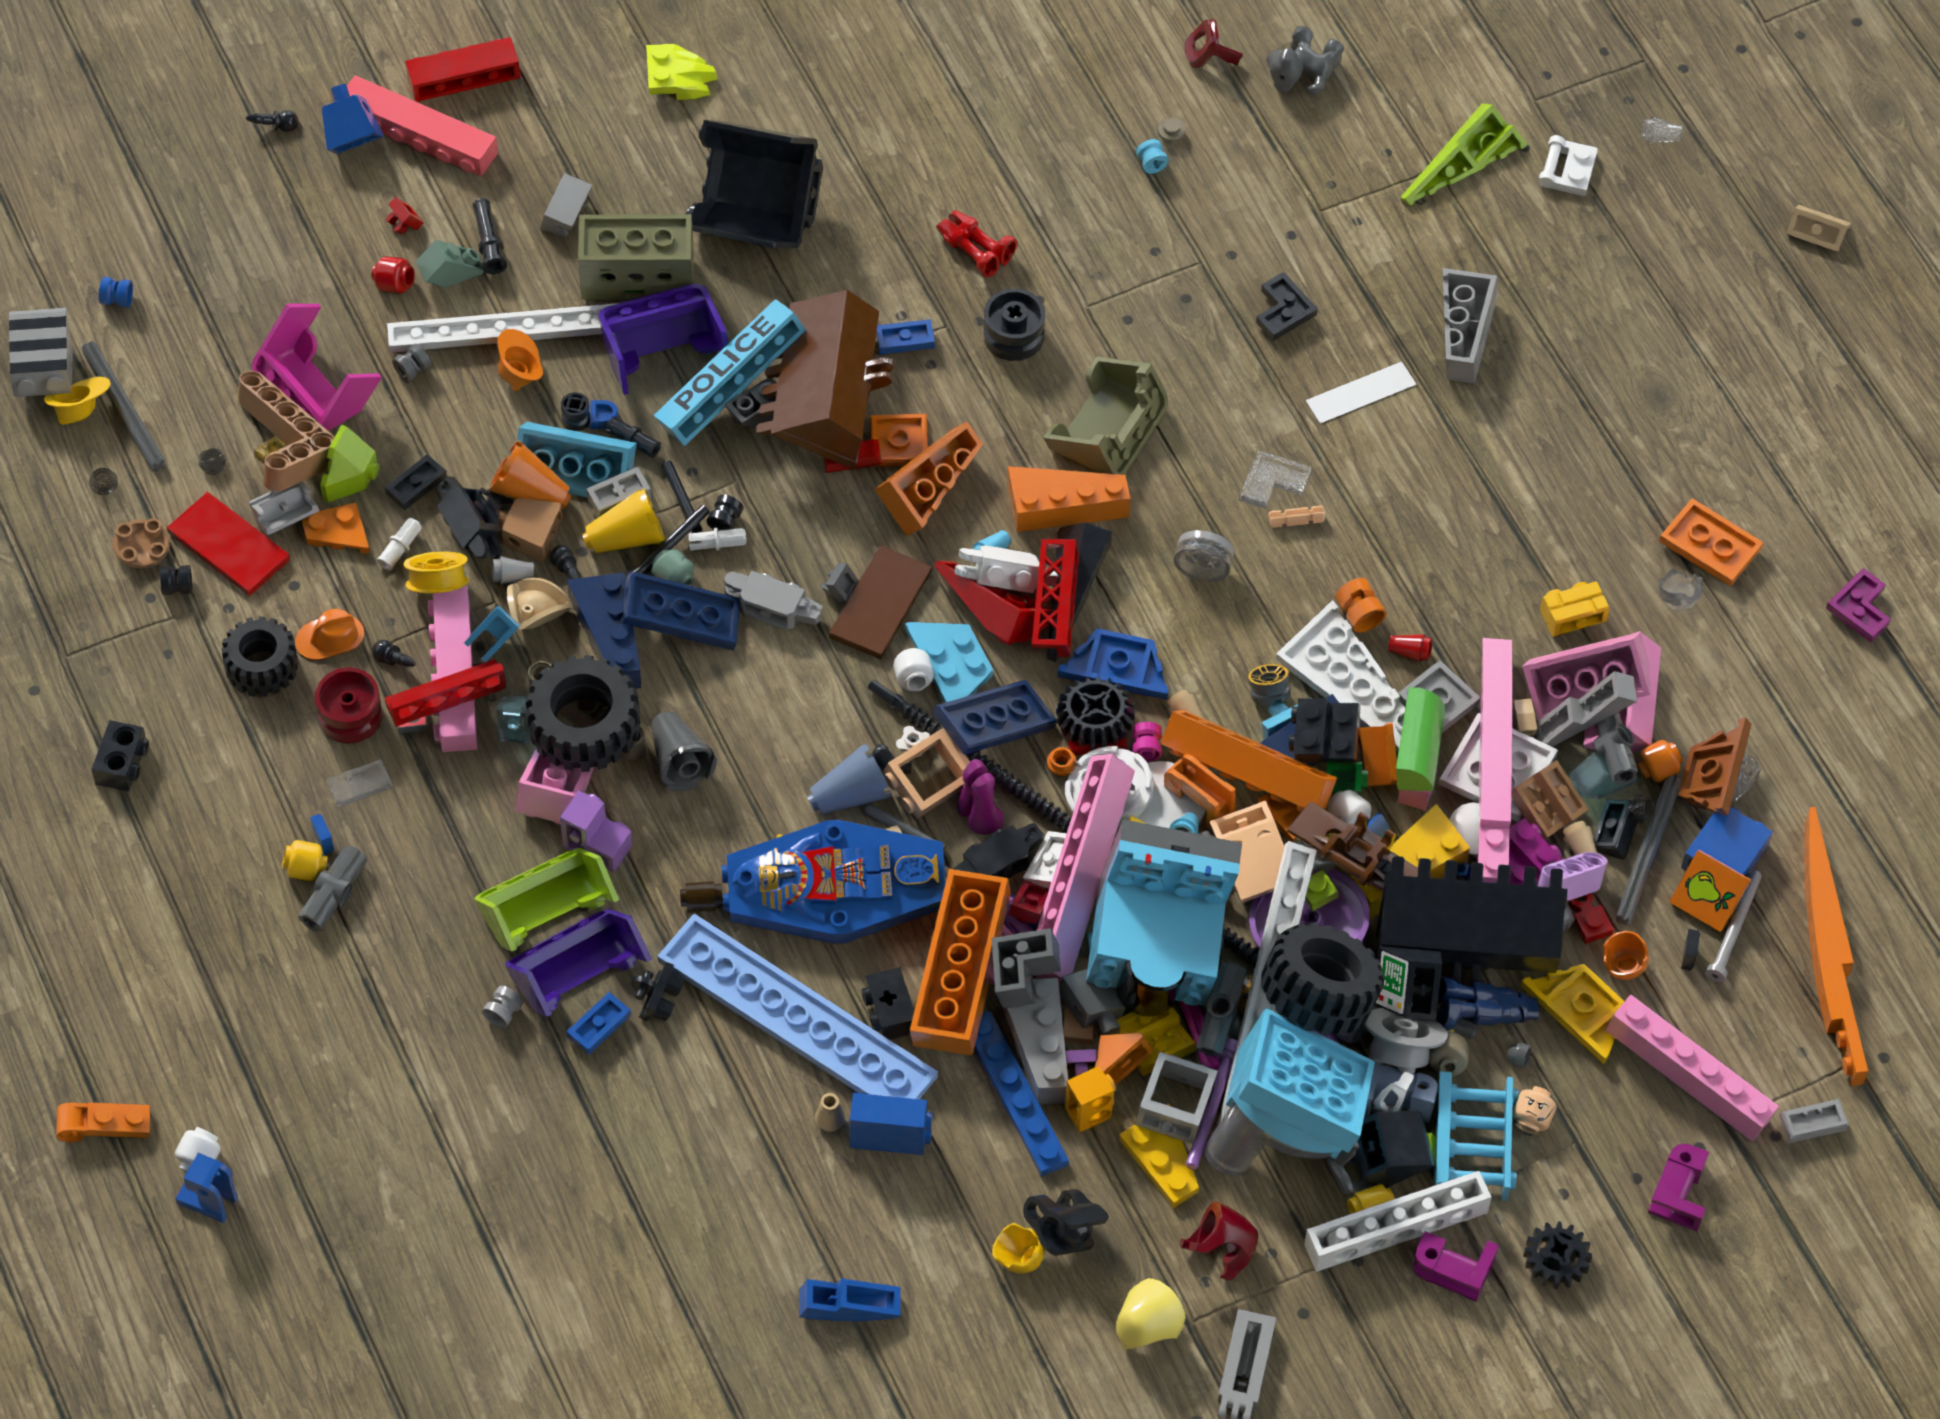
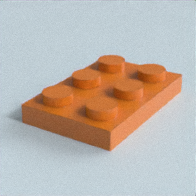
M1693 498L1660 535L1659 539L1660 543L1730 587L1762 550L1764 544L1761 540Z

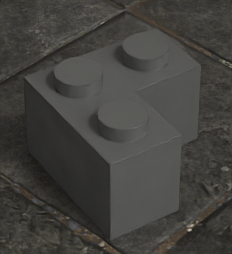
M1052 929L991 938L995 993L1003 1008L1033 1004L1031 976L1061 971L1059 943Z

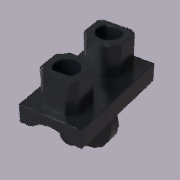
M666 961L662 970L657 972L654 981L652 980L653 972L648 970L645 971L643 976L633 977L631 986L637 991L635 998L643 1000L644 996L648 995L639 1018L647 1021L653 1016L666 1021L670 1017L675 1004L661 997L663 991L677 997L685 982V979L672 972L673 964Z

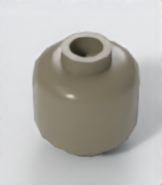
M1449 1031L1447 1032L1448 1038L1445 1044L1430 1049L1429 1062L1431 1068L1437 1074L1440 1071L1452 1072L1453 1077L1461 1074L1467 1068L1469 1049L1468 1043L1463 1036Z

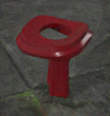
M1213 18L1204 20L1189 35L1184 44L1187 60L1193 68L1203 67L1213 55L1234 65H1238L1243 57V53L1219 44L1217 22ZM1206 34L1207 38L1203 48L1196 51V41Z

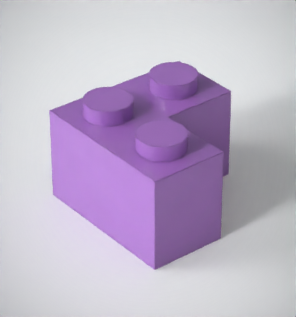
M578 790L560 816L563 847L570 851L582 848L599 855L606 869L615 872L632 847L631 830L625 824L618 821L613 822L605 817V806L599 797L594 794L587 795Z

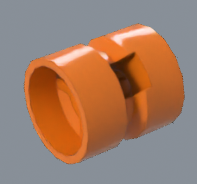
M1356 578L1347 582L1335 594L1337 603L1342 611L1347 614L1346 618L1355 632L1362 633L1372 630L1387 615L1385 608L1378 597H1375V592L1366 578Z

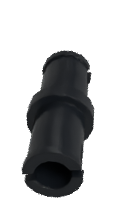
M615 416L606 425L605 431L620 440L637 443L636 449L645 453L650 458H654L661 449V442L642 433L641 428L637 426L632 427Z

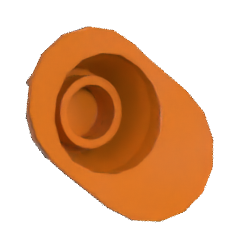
M516 329L502 331L498 337V350L500 354L498 373L505 382L510 384L513 391H518L521 387L529 385L532 381L541 379L543 368L539 352L534 341L522 331Z
M330 609L319 616V619L309 622L298 631L295 638V646L299 654L306 659H326L356 649L363 641L364 627L358 619L345 610Z

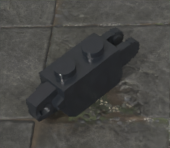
M446 476L437 486L442 498L437 507L443 515V520L450 526L456 536L457 543L462 548L471 549L478 558H486L487 556L491 560L498 559L502 553V548L495 536L499 532L500 522L486 504L484 496L479 492V489L464 488L455 477Z
M1035 823L1020 829H1016L1013 825L1006 829H999L986 841L971 845L963 854V862L952 869L1010 879L1028 868L1029 853L1043 842L1044 834Z

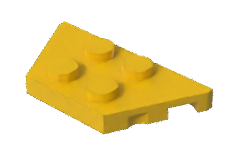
M1585 964L1570 967L1565 971L1557 970L1556 973H1548L1545 977L1531 980V977H1527L1522 980L1521 987L1531 997H1535L1537 1002L1603 1064L1607 1061L1615 1037L1605 1030L1613 1015L1625 1002Z

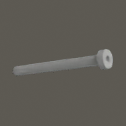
M1757 870L1750 873L1749 878L1751 882L1736 907L1714 964H1709L1705 971L1706 977L1711 981L1721 983L1726 979L1728 974L1725 969L1762 878L1761 873Z

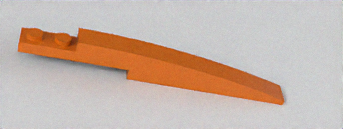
M1810 807L1805 821L1804 864L1807 920L1816 987L1826 1034L1836 1033L1837 1047L1839 1049L1842 1048L1844 1054L1842 1059L1844 1075H1849L1851 1086H1859L1864 1084L1868 1068L1845 978L1849 977L1854 961L1816 807Z

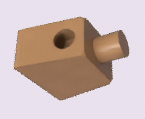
M517 498L514 500L509 512L498 509L500 515L497 519L502 528L503 544L544 563L563 521L562 504Z

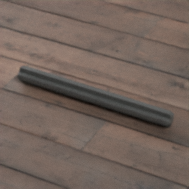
M93 341L82 346L83 354L96 376L106 377L110 380L111 385L106 393L151 469L158 471L166 466L165 458L97 344Z
M1672 775L1665 779L1617 912L1616 921L1618 923L1630 925L1680 788L1681 778Z

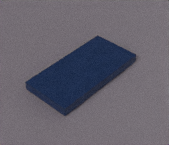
M629 571L626 578L622 623L734 650L737 643L740 598Z
M1027 680L935 705L932 711L964 755L1054 729L1057 724L1055 717Z

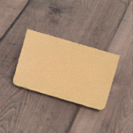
M1798 205L1794 209L1786 234L1839 252L1846 231L1851 223Z

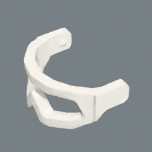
M1404 1072L1399 1081L1391 1083L1381 1091L1373 1103L1375 1106L1372 1110L1375 1112L1401 1111L1406 1092L1414 1076ZM1390 1091H1393L1398 1096L1395 1106L1386 1105L1383 1101Z

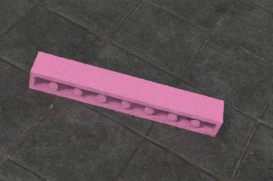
M1114 754L1097 755L1090 758L1037 930L1052 929L1059 943L1061 971L1035 975L1038 979L1058 978V984H1060L1063 976L1072 974L1093 905L1098 894L1100 877L1110 854L1135 773L1134 769Z

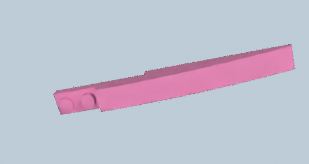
M1483 638L1479 750L1478 863H1483L1484 865L1483 882L1496 883L1498 865H1509L1512 780V640Z

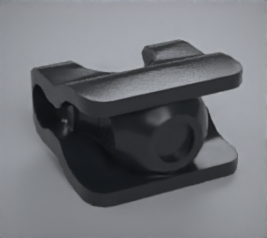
M1078 1189L1062 1191L1056 1203L1046 1195L1030 1196L1023 1207L1024 1218L1036 1231L1041 1245L1048 1253L1054 1256L1091 1250L1094 1246V1240L1091 1238L1093 1226L1105 1224L1109 1218L1108 1213L1100 1205L1090 1202ZM1036 1206L1039 1207V1211L1044 1215L1042 1218L1037 1214Z

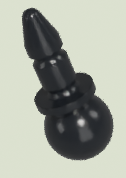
M285 110L281 113L274 111L273 115L255 113L246 116V120L249 122L272 125L273 130L280 128L285 132L295 130L299 122L297 115L290 110Z
M565 545L554 547L550 553L551 562L560 572L566 573L569 579L580 578L579 572L575 567L576 559L573 556L572 550Z
M379 640L372 647V655L378 662L388 665L397 663L404 667H414L416 665L410 656L401 653L400 648L388 640Z

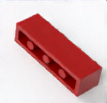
M511 37L495 39L486 43L469 45L464 48L443 51L405 61L407 78L415 102L520 79L519 61Z

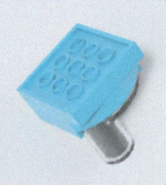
M1265 1008L1238 1049L1226 1105L1230 1108L1204 1146V1154L1208 1162L1223 1174L1241 1176L1246 1173L1265 1143L1283 1153L1309 1159L1329 1156L1336 1159L1341 1150L1349 1153L1361 1135L1375 1061L1314 1031L1303 1029L1304 1026L1298 1023L1295 1025L1288 1021V1018Z

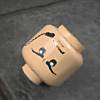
M1534 1086L1533 1090L1521 1091L1512 1110V1117L1516 1121L1515 1126L1530 1134H1538L1539 1131L1547 1130L1557 1107L1550 1098L1551 1093L1537 1086Z

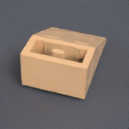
M1266 801L1210 821L1215 838L1242 843L1239 874L1234 884L1241 902L1244 903L1274 892L1284 844Z

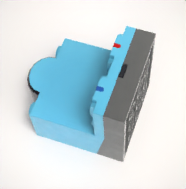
M1123 819L1100 877L1086 982L1094 983L1100 988H1116L1117 997L1122 1005L1131 1012L1141 1016L1155 1017L1164 1014L1172 1008L1175 1000L1183 1001L1191 1006H1205L1217 978L1225 906L1239 874L1242 843Z

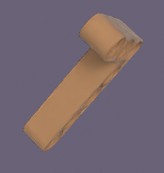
M256 371L243 372L239 376L238 403L287 445L266 456L264 462V486L272 491H282L327 470L330 460L327 458V455L335 437L261 373Z

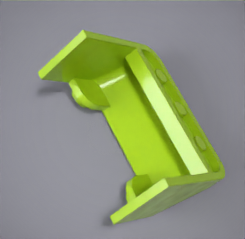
M582 848L573 849L478 894L474 898L479 911L499 945L511 952L525 942L523 938L528 935L527 931L577 907H587L588 910H594L603 906L605 899L612 902L619 900L601 856Z

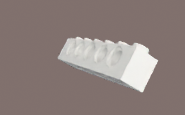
M1476 1171L1309 1228L1306 1232L1304 1246L1316 1272L1423 1236L1424 1231L1431 1233L1487 1214L1491 1195L1480 1171Z

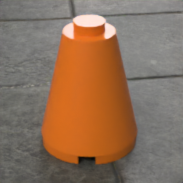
M517 440L509 450L512 452L511 455L503 459L496 471L489 490L513 499L525 498L561 503L564 510L572 496L568 493L570 487L530 449Z

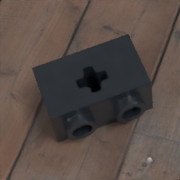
M901 968L865 976V988L861 989L865 1006L870 1005L873 1014L869 1015L872 1029L876 1032L879 1031L881 1035L889 1040L911 1035L910 1027L914 1008Z

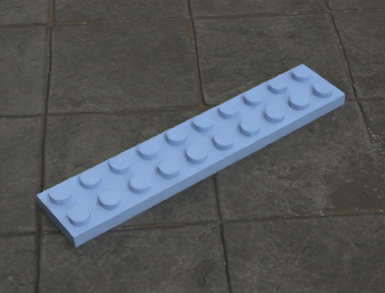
M696 914L690 917L657 956L660 964L664 966L666 961L673 964L672 972L858 1093L920 1099L938 1077L937 1070Z

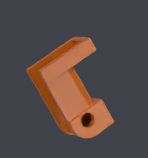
M1185 754L1165 772L1164 786L1179 798L1187 795L1207 811V828L1213 832L1210 821L1235 812L1236 788L1228 782H1224L1192 755Z

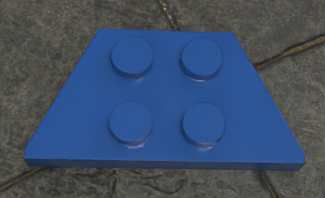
M1097 628L1088 637V641L1081 644L1074 651V656L1065 665L1061 664L1058 668V677L1084 682L1086 676L1093 681L1099 675L1101 681L1105 682L1111 678L1112 685L1121 683L1122 690L1165 700L1168 699V686L1165 685L1163 669L1157 657L1155 642L1151 639Z

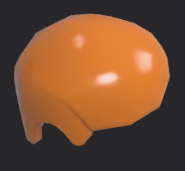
M1626 930L1614 933L1605 941L1603 945V961L1609 974L1615 979L1621 980L1640 977L1649 963V953L1645 941L1637 933Z

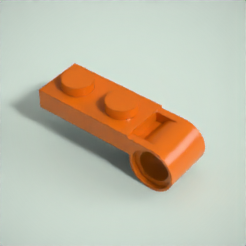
M70 1102L60 1104L57 1107L56 1138L62 1142H78L83 1140L84 1136L149 1138L150 1105Z

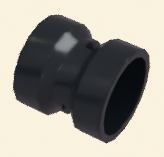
M572 392L564 396L561 401L563 425L572 431L584 430L590 423L588 398L579 392Z
M730 495L718 496L714 504L715 510L710 512L706 520L707 525L712 530L717 528L718 531L734 529L736 525L735 519H738L743 512V504Z
M181 565L176 569H172L170 566L160 567L162 595H172L173 592L192 594V572L190 565Z

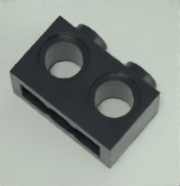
M109 720L91 769L95 785L130 791L133 781H137L139 778L142 756L145 757L149 750V739H146L144 727ZM124 743H131L129 745L123 746ZM117 767H122L120 770H113Z

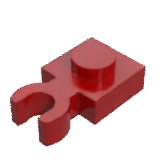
M1592 893L1583 895L1585 902H1579L1576 898L1569 900L1570 908L1577 912L1573 916L1575 918L1574 923L1585 944L1613 934L1614 929L1602 905L1592 906Z

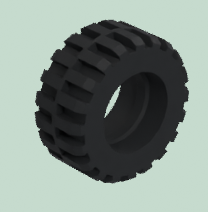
M584 655V659H576V656L567 657L568 661L562 663L558 660L551 664L552 668L550 670L545 668L538 674L539 681L534 680L529 687L530 693L526 695V718L532 744L536 746L537 752L542 757L546 758L548 756L549 763L555 766L563 764L564 770L574 771V768H581V772H590V768L598 767V770L606 768L607 763L610 761L616 763L622 759L621 752L628 753L633 747V741L637 739L639 734V701L633 681L630 676L624 675V670L618 665L611 667L610 661L604 658H600L598 661L594 660V656ZM581 699L598 701L610 709L609 714L601 722L586 728L571 727L563 724L556 718L558 712L565 705Z
M1309 923L1307 926L1298 924L1283 931L1276 939L1261 973V983L1263 991L1266 993V998L1270 1004L1275 1005V1010L1280 1015L1284 1014L1288 1017V1021L1295 1025L1298 1023L1304 1026L1303 1029L1316 1030L1319 1031V1034L1324 1035L1330 1033L1343 1035L1346 1032L1350 1033L1363 1026L1367 1022L1384 984L1381 964L1378 959H1375V955L1370 948L1366 949L1362 941L1358 938L1350 937L1349 933L1343 930L1340 932L1335 930L1333 926L1325 925L1323 927L1319 926L1318 923Z

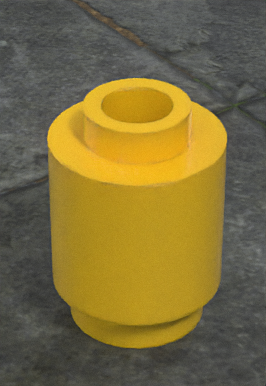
M1379 1184L1354 1193L1352 1198L1347 1199V1205L1350 1214L1394 1200L1395 1197L1390 1188H1385L1383 1184Z

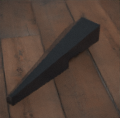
M1087 522L1061 527L1058 530L1057 539H1076L1079 549L1073 626L1089 596V588L1112 542L1111 531ZM1056 548L1055 562L1063 556L1064 548ZM1059 575L1056 585L1061 582V577ZM1052 598L1051 609L1055 611L1058 609L1059 604ZM1050 625L1048 639H1055L1056 630ZM1048 648L1047 659L1056 662L1059 657L1056 648Z

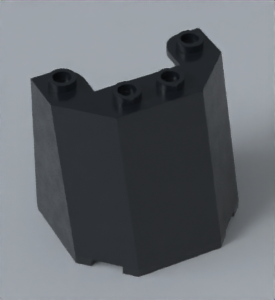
M703 120V125L699 130V139L703 147L711 148V153L707 157V177L702 186L703 202L693 203L686 211V214H692V231L771 248H798L802 242L804 228H810L815 220L824 167L822 160L816 157L817 139L723 121Z

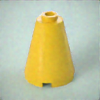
M645 488L637 490L585 526L586 533L582 534L588 550L594 549L595 553L658 544L665 541L659 519L653 510L652 502Z

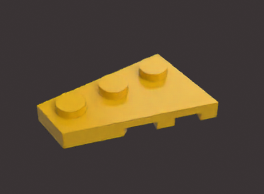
M1136 1125L1119 1134L1120 1142L1173 1208L1198 1193L1199 1186L1193 1170L1185 1165L1188 1155L1182 1140Z

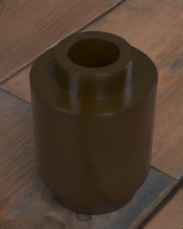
M714 881L685 883L686 889H680L681 907H687V913L716 911V908L723 907L722 883L714 884Z

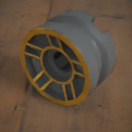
M1267 664L1259 666L1249 673L1250 695L1253 701L1257 699L1259 704L1274 705V700L1280 699V702H1283L1291 696L1289 671L1286 667L1277 664Z

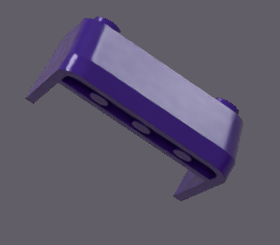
M690 284L608 306L599 313L600 327L610 364L623 395L629 394L626 375H630L638 370L640 366L639 356L691 343L695 351L703 354L717 350L720 352L728 345L725 326L706 287L700 284Z
M604 909L516 955L505 963V967L533 1011L548 1017L552 1015L551 1011L558 1007L557 1002L561 1000L560 995L608 968H619L620 971H625L635 966L637 959L648 962L652 960V957L632 916L612 909Z

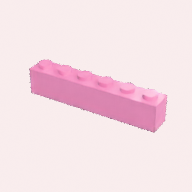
M468 586L449 592L433 593V600H428L429 617H434V624H429L430 642H435L436 649H430L431 666L437 667V673L431 674L432 681L473 667L472 643L469 646L464 644L471 635ZM475 699L434 713V716H439V723L434 724L435 741H441L442 752L478 750Z
M1632 995L1616 1011L1605 1030L1752 1142L1770 1122L1779 1107Z

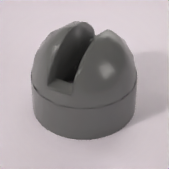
M1524 1043L1512 1045L1507 1052L1509 1062L1516 1067L1526 1069L1530 1061L1532 1046Z

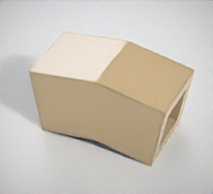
M1532 699L1513 700L1512 715L1515 729L1525 735L1535 736L1537 724Z

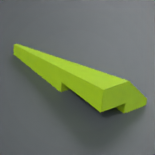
M1482 103L1404 192L1400 199L1407 205H1412L1422 197L1436 193V190L1446 185H1452L1485 168L1486 165L1507 157V154L1517 149L1525 148L1528 144L1513 125H1508L1492 104Z

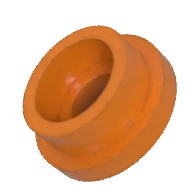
M1056 748L1047 757V767L1055 775L1066 776L1075 769L1076 757L1067 748ZM1063 761V762H1065L1066 764H1065V765H1059V764H1057V762Z

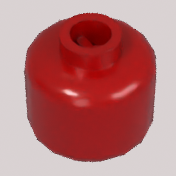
M384 256L373 266L371 277L379 291L403 294L408 288L412 287L415 280V271L407 259Z

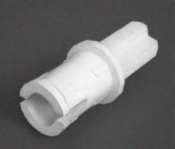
M408 518L397 534L389 538L390 543L376 559L382 568L388 571L392 570L402 554L410 550L409 545L422 529L420 523L413 518Z
M714 528V531L689 533L690 551L716 548V551H719L722 547L745 545L747 541L746 532L743 528L720 531Z

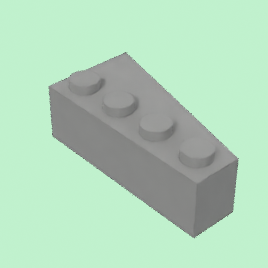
M1443 268L1447 380L1475 384L1498 299L1497 276Z

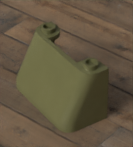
M1096 357L1086 372V382L1091 390V394L1068 429L1063 424L1055 423L1048 429L1043 439L1051 451L1096 472L1125 475L1164 415L1168 406V396L1151 363Z

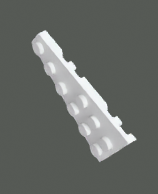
M1332 600L1276 653V661L1324 698L1333 694L1339 703H1359L1361 707L1359 724L1362 727L1384 726L1386 723L1392 722L1395 748L1398 754L1405 707L1399 700L1400 696L1397 691L1390 687L1386 681L1385 674L1363 642H1359L1352 632L1351 625L1347 619H1343L1338 612V606Z

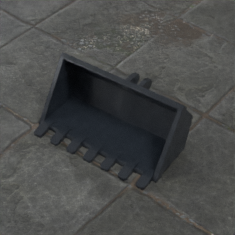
M1394 856L1392 858L1391 875L1385 874L1378 915L1376 929L1378 956L1380 945L1439 950L1441 952L1442 964L1453 967L1452 979L1457 983L1461 984V967L1472 968L1469 987L1473 982L1479 983L1480 969L1493 968L1544 973L1557 972L1561 960L1564 913L1568 889L1562 888V869H1551L1549 887L1535 886L1537 872L1535 867L1526 866L1524 868L1523 885L1509 884V865H1498L1496 883L1483 882V863L1473 862L1471 864L1470 881L1456 880L1457 862L1453 860L1445 861L1444 879L1430 878V859H1419L1417 877L1403 876L1404 857Z

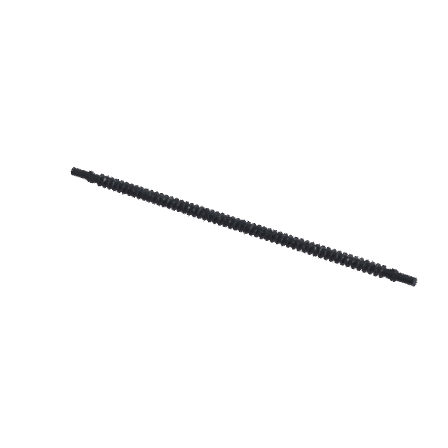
M875 679L868 685L870 691L889 704L888 707L903 713L904 719L909 717L910 723L916 722L917 728L923 727V732H929L931 736L942 729L940 722L935 723V718H928V713L926 712L922 714L921 708L915 709V704L907 703L902 695L894 694ZM981 751L966 754L969 761L978 759L984 763L987 773H991L995 778V784L1001 783L1002 789L1008 788L1009 794L1015 793V798L1019 799L1021 797L1022 803L1028 802L1029 808L1035 807L1036 813L1042 812L1043 818L1048 816L1049 822L1055 821L1056 827L1062 826L1063 832L1068 831L1072 816L1068 818L1066 811L1061 813L1060 807L1054 808L1053 802L1047 803L1048 799L1046 797L1041 798V793H1034V788L1028 789L1027 783L1021 784V779H1014V774L1012 773L1008 775L1007 769L1001 770L1000 764L994 765L993 759L988 761V756H981ZM1223 928L1221 943L1225 942V948L1232 947V953L1239 952V958L1246 957V963L1253 962V968H1255L1259 954L1257 947L1251 948V943H1244L1245 939L1243 937L1237 938L1238 934L1236 932L1231 934V928Z

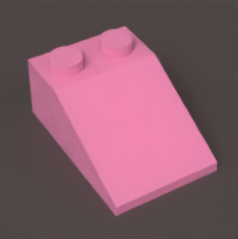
M536 748L519 781L515 812L560 824V816L578 790L583 793L586 792L594 767L590 768V772H581V768H574V771L564 770L563 764L555 766L549 763L548 756L546 758L542 757Z

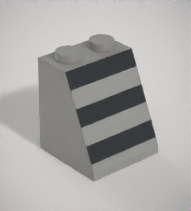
M54 308L9 312L10 378L14 397L71 393L74 352L67 309Z

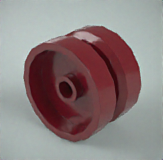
M352 667L339 668L326 674L318 683L315 691L320 727L328 737L337 742L357 743L371 737L379 729L383 713L378 684L372 675L362 669Z

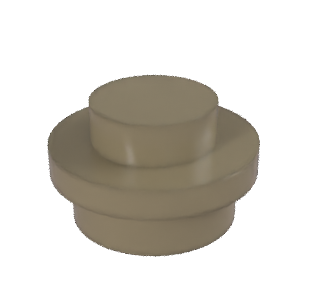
M1166 118L1159 123L1158 134L1165 143L1175 144L1183 138L1185 125L1179 119Z

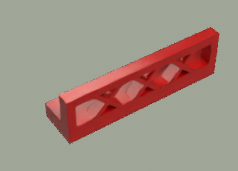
M1041 539L1032 646L1033 648H1056L1059 657H1070L1079 563V549L1076 539ZM1048 548H1064L1063 556L1053 563L1047 557ZM1055 571L1061 577V582L1053 589H1050L1045 584V578ZM1053 598L1059 604L1058 609L1048 616L1042 610L1044 603ZM1050 624L1056 630L1055 639H1040V631Z
M496 659L385 697V704L395 727L506 689L504 668L501 663L497 664Z

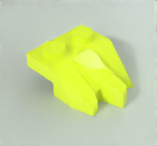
M676 44L646 45L649 95L676 93L677 100L697 99L710 95L708 86L704 83L718 80L713 66L706 65L707 62L700 56Z

